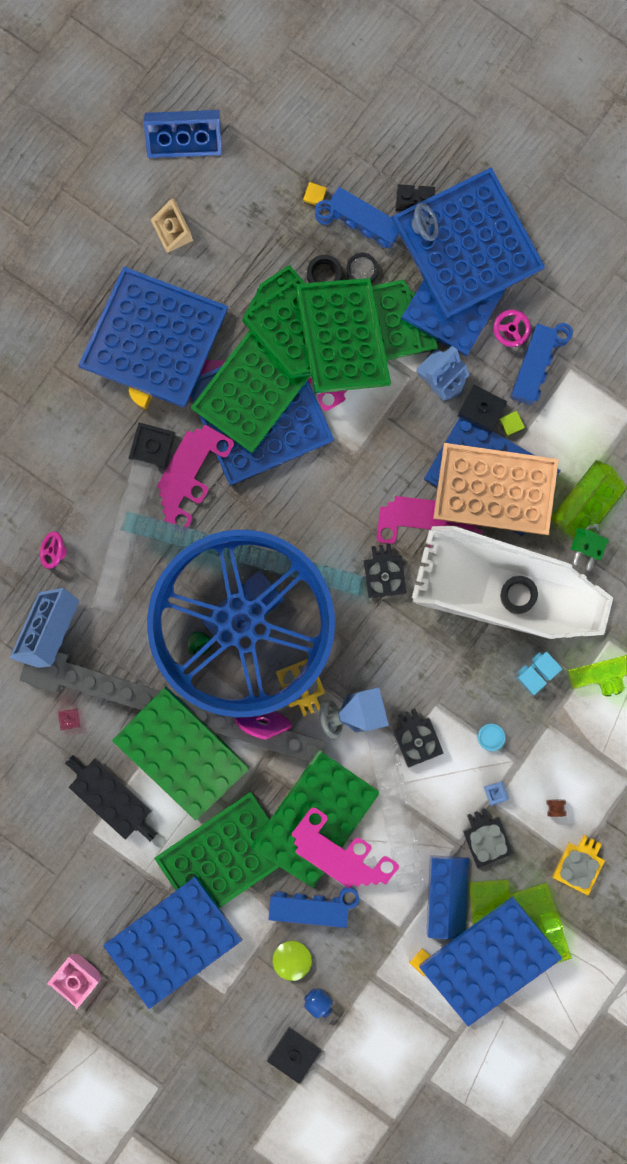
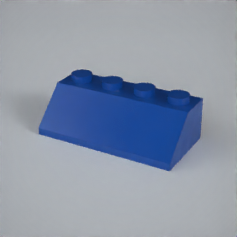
M220 110L145 113L143 122L148 158L222 155Z
M430 855L426 935L428 938L452 939L466 931L469 857Z

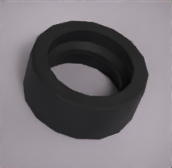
M330 255L315 257L307 267L308 283L317 282L313 275L315 268L320 264H329L335 269L336 276L333 281L342 280L341 264L335 257Z
M511 577L501 589V603L511 613H526L532 609L537 601V586L528 577ZM515 584L525 585L531 595L528 603L522 606L511 603L508 599V590L511 586Z

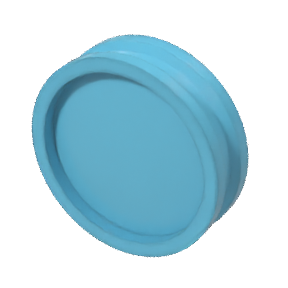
M486 724L478 732V742L482 748L488 751H496L503 746L505 733L496 724Z

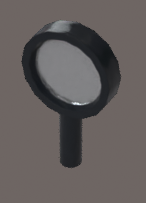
M363 252L353 255L347 263L346 272L348 278L346 280L370 278L372 283L378 273V264L375 258Z

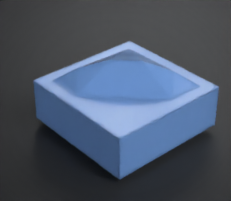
M504 781L484 787L490 806L510 799Z

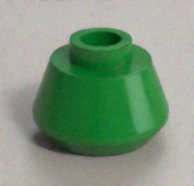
M193 632L187 640L189 654L195 655L211 638L203 632ZM212 645L209 648H207L201 655L206 654L211 649Z

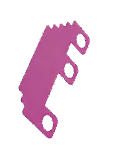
M204 425L202 430L195 429L193 433L187 431L157 485V488L161 490L159 496L163 498L161 505L164 506L162 512L166 515L165 523L181 532L187 530L192 521V515L178 507L184 496L196 503L203 501L208 492V487L194 479L209 450L221 457H227L234 446L233 440L207 425ZM220 440L228 442L229 447L227 451H218L217 443ZM194 486H200L203 489L201 497L195 498L192 496L191 490ZM184 514L187 517V523L184 526L176 524L175 518L177 515Z
M395 496L394 502H388L387 507H380L377 541L389 544L395 543L398 526L430 530L434 526H455L480 535L483 534V530L477 529L476 525L434 520L436 502L434 500ZM390 528L393 531L392 538L389 540L383 539L381 537L382 529Z
M311 808L293 831L292 836L296 838L294 844L298 846L296 853L348 888H351L352 885L359 887L361 884L369 886L370 883L378 885L379 882L386 885L399 869L398 863L388 856H383L373 869L364 864L363 860L369 854L372 847L361 838H355L345 851L318 833L327 821V816L317 808ZM313 813L319 814L322 818L321 823L312 825L309 822L310 815ZM357 843L364 844L366 847L365 853L362 855L355 854L353 851L354 845ZM388 861L392 863L393 870L390 873L381 871L380 867L383 862Z

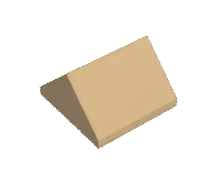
M171 199L151 219L166 252H171L193 241L191 232L175 199Z

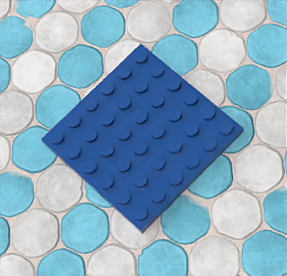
M492 167L420 202L427 204L437 218L438 236L434 241L425 240L420 233H415L412 228L414 211L418 204L391 218L445 319L545 268ZM422 209V211L424 212L425 216H427L428 218H430L429 215H428V213H427L425 210ZM431 224V226L429 227L430 235H432L433 226Z
M123 266L78 366L91 373L186 408L227 314L228 306Z
M221 367L199 376L190 396L193 403ZM307 381L253 454L233 441L234 446L227 457H221L218 454L216 456L231 487L332 443L334 438ZM199 416L203 426L207 425L208 427L228 437L219 429H217L208 421H206L204 418ZM220 440L217 443L218 451H227L229 447L228 442Z

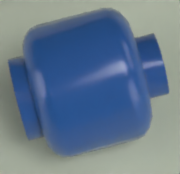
M313 988L303 999L305 1001V1009L316 1019L322 1016L326 1018L333 1010L331 1008L332 998L321 988Z

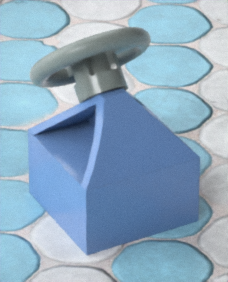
M379 687L346 695L340 709L331 700L324 701L320 707L322 728L331 738L339 737L343 724L355 733L389 726Z

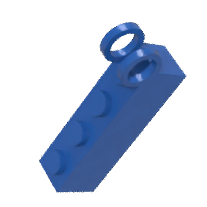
M341 187L337 188L330 201L321 200L315 206V218L318 223L327 225L333 219H340L345 222L344 224L347 227L359 230L364 237L376 240L377 244L383 248L388 247L391 249L400 235L391 219L392 217ZM323 209H326L330 213L326 216H323L319 212Z
M560 323L554 329L536 324L510 396L511 399L528 405H532L534 400L538 401L541 390H538L540 383L544 384L547 377L545 372L546 366H550L554 356L551 355L552 349H556L557 346L566 345L573 335V330L569 324ZM557 331H563L567 338H559Z
M344 887L340 891L339 897H333V899H326L324 895H314L313 898L306 897L304 893H295L293 896L287 895L285 891H275V894L271 893L268 920L347 928L348 909L355 908L358 905L359 895L354 887ZM347 892H352L356 896L355 900L351 903L343 900V895Z

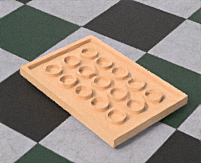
M444 443L433 519L548 536L559 459Z

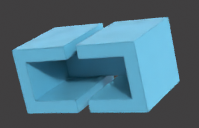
M538 652L531 659L533 662L530 666L524 665L517 672L519 675L516 679L531 695H535L547 684L534 668L546 681H550L562 670L560 665L547 652L542 654Z

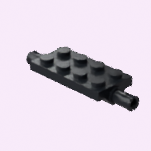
M72 755L65 762V765L77 774V778L68 788L122 838L126 840L134 831L138 830L151 842L158 834L145 822V818L152 812V809L98 759L94 758L88 766H84Z

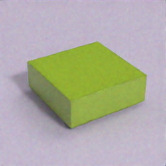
M517 411L499 419L507 437L525 428Z

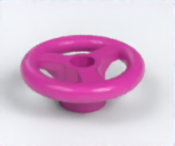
M506 310L495 319L493 325L494 335L505 346H520L530 336L531 323L528 317L521 311ZM506 316H516L513 322L500 325V322ZM521 319L526 328L522 338L518 333V324ZM509 327H513L515 331H510ZM499 331H503V334H504V336H505L506 338H508V339H513V338H514L515 341H508V340L504 339V338L501 336V334H500Z
M55 531L48 533L41 544L40 561L46 569L55 568L60 560H63L66 556L67 549L60 533ZM52 538L51 545L46 549L48 542ZM46 556H51L53 562L48 563Z

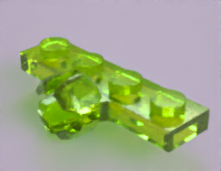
M627 655L567 670L572 690L598 684L605 697L612 696L611 694L618 695L625 690L623 677L627 676Z

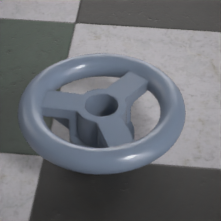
M420 203L414 211L412 228L415 233H420L425 240L434 241L438 236L437 218L427 204ZM422 209L425 210V211L428 213V215H429L430 218H428L427 216H425V214H424V212L422 211ZM431 224H432V226H433L432 235H430V229H429V227L431 226Z

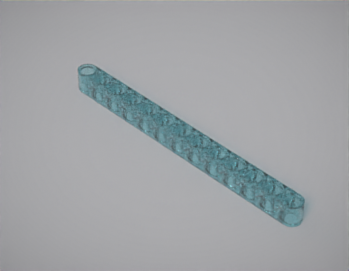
M126 511L121 527L122 531L183 548L211 535L210 533ZM241 545L234 549L235 560L241 564L284 575L291 567L289 558L279 552L253 545ZM224 548V559L232 561L229 549ZM208 549L203 552L220 558L218 551L215 549ZM313 562L324 578L327 587L361 596L365 576ZM294 571L288 577L296 578L298 571Z

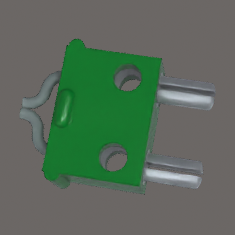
M594 524L586 529L576 528V535L570 549L576 552L572 561L573 565L578 566L582 555L588 557L585 566L587 571L592 570L595 560L601 561L609 540L601 536V531L598 529L599 525ZM595 528L598 534L589 531V529Z

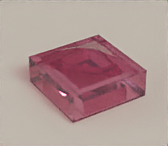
M78 708L58 711L60 731L81 727Z

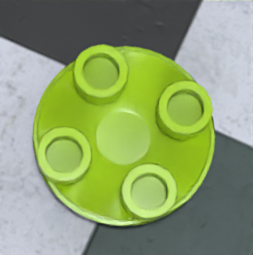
M299 941L284 942L275 950L273 967L281 978L289 981L299 980L310 970L312 963L311 954L307 947Z

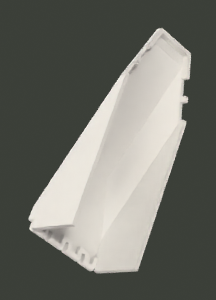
M434 526L429 530L426 544L431 545V548H424L421 563L426 564V567H419L416 579L417 582L421 583V586L415 585L412 594L413 602L416 604L548 639L604 635L613 597L598 585L592 584L586 579L587 577L584 574L578 573L572 568L573 565L455 526ZM511 577H528L537 586V601L532 609L526 613H511L501 603V589ZM515 584L508 590V599L514 605L522 606L530 600V591L523 584Z

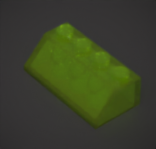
M595 460L554 512L551 522L558 530L571 540H574L576 528L586 529L594 524L599 525L627 490V486L612 466Z

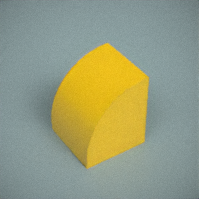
M129 387V394L134 403L139 408L147 410L152 396Z

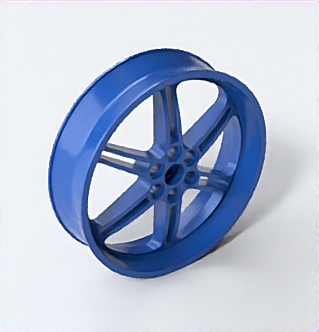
M229 530L211 534L197 540L178 553L167 565L156 582L151 595L147 615V633L151 652L157 667L178 694L190 703L211 713L230 717H252L285 707L304 694L315 682L331 653L335 633V613L331 594L324 578L313 562L302 551L289 542L268 533L253 530ZM241 545H256L269 548L285 555L291 561L290 569L252 601L244 597L234 556V549ZM224 548L229 549L239 593L231 594L223 553ZM208 549H215L220 555L228 603L224 607L198 601L174 592V584L182 570L195 557ZM298 571V576L267 605L261 601L290 574ZM299 580L307 582L318 604L321 629L315 637L305 636L271 624L264 619L265 613ZM173 597L214 610L213 615L210 617L169 602V598ZM234 598H240L243 601L241 608L235 609L232 607L231 602ZM254 604H259L262 607V611L258 615H254L250 611L251 606ZM165 608H174L215 623L218 626V633L183 665L175 662L165 643L161 621L162 612ZM220 611H225L228 614L227 621H218L217 614ZM241 617H244V621H247V624L242 625L240 628L238 623H236V619L240 620ZM259 623L266 626V631L263 634H257L254 630L255 626ZM274 629L313 643V647H306L269 636L270 630ZM230 631L232 639L227 642L223 641L221 633ZM241 638H250L251 645L249 647H242L240 645ZM259 639H265L308 652L307 663L300 674L287 687L274 695H267L262 688L255 650V643ZM217 640L221 647L189 674H185L184 670ZM233 645L238 648L249 690L247 697L243 699H225L207 694L194 687L191 682L194 674L228 646ZM252 652L259 687L258 696L253 694L244 653Z

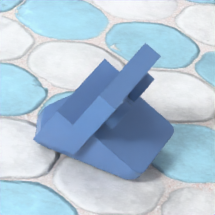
M453 346L444 353L440 350H435L417 368L418 375L431 386V389L443 401L462 395L466 378L469 376L467 365L460 360L458 349Z

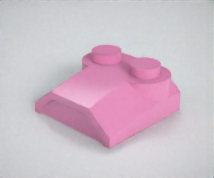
M71 954L47 984L78 1009L101 981V975L81 955Z

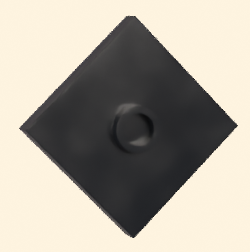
M474 384L457 416L492 433L508 401Z
M138 422L128 459L166 469L176 433Z
M288 1027L268 1057L267 1062L300 1084L320 1054L321 1048Z

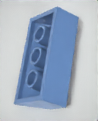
M64 588L39 592L10 658L37 668L51 666L55 661L59 647L62 645L63 637L70 626V621L77 610L76 607L79 600Z

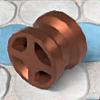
M546 800V804L549 806L547 816H567V812L564 809L566 800Z

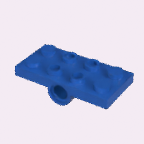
M260 570L242 585L244 597L247 600L252 601L272 585ZM274 588L261 601L267 605L279 592ZM237 589L232 594L239 593V590ZM281 597V598L265 613L264 617H265L267 614H269L274 608H276V607H277L281 602H283L285 599H284L283 597ZM226 598L218 606L224 607L228 603V598ZM234 598L231 605L233 608L239 609L243 606V601L240 598ZM254 604L251 606L250 611L252 614L258 615L261 613L262 607L259 604ZM214 610L207 614V616L212 617ZM220 611L217 614L218 621H227L228 614L225 611ZM241 617L240 620L236 619V623H238L240 628L242 625L247 624V621H244V617ZM204 619L201 620L214 636L218 633V626L215 623ZM230 631L222 632V640L230 641L232 633Z

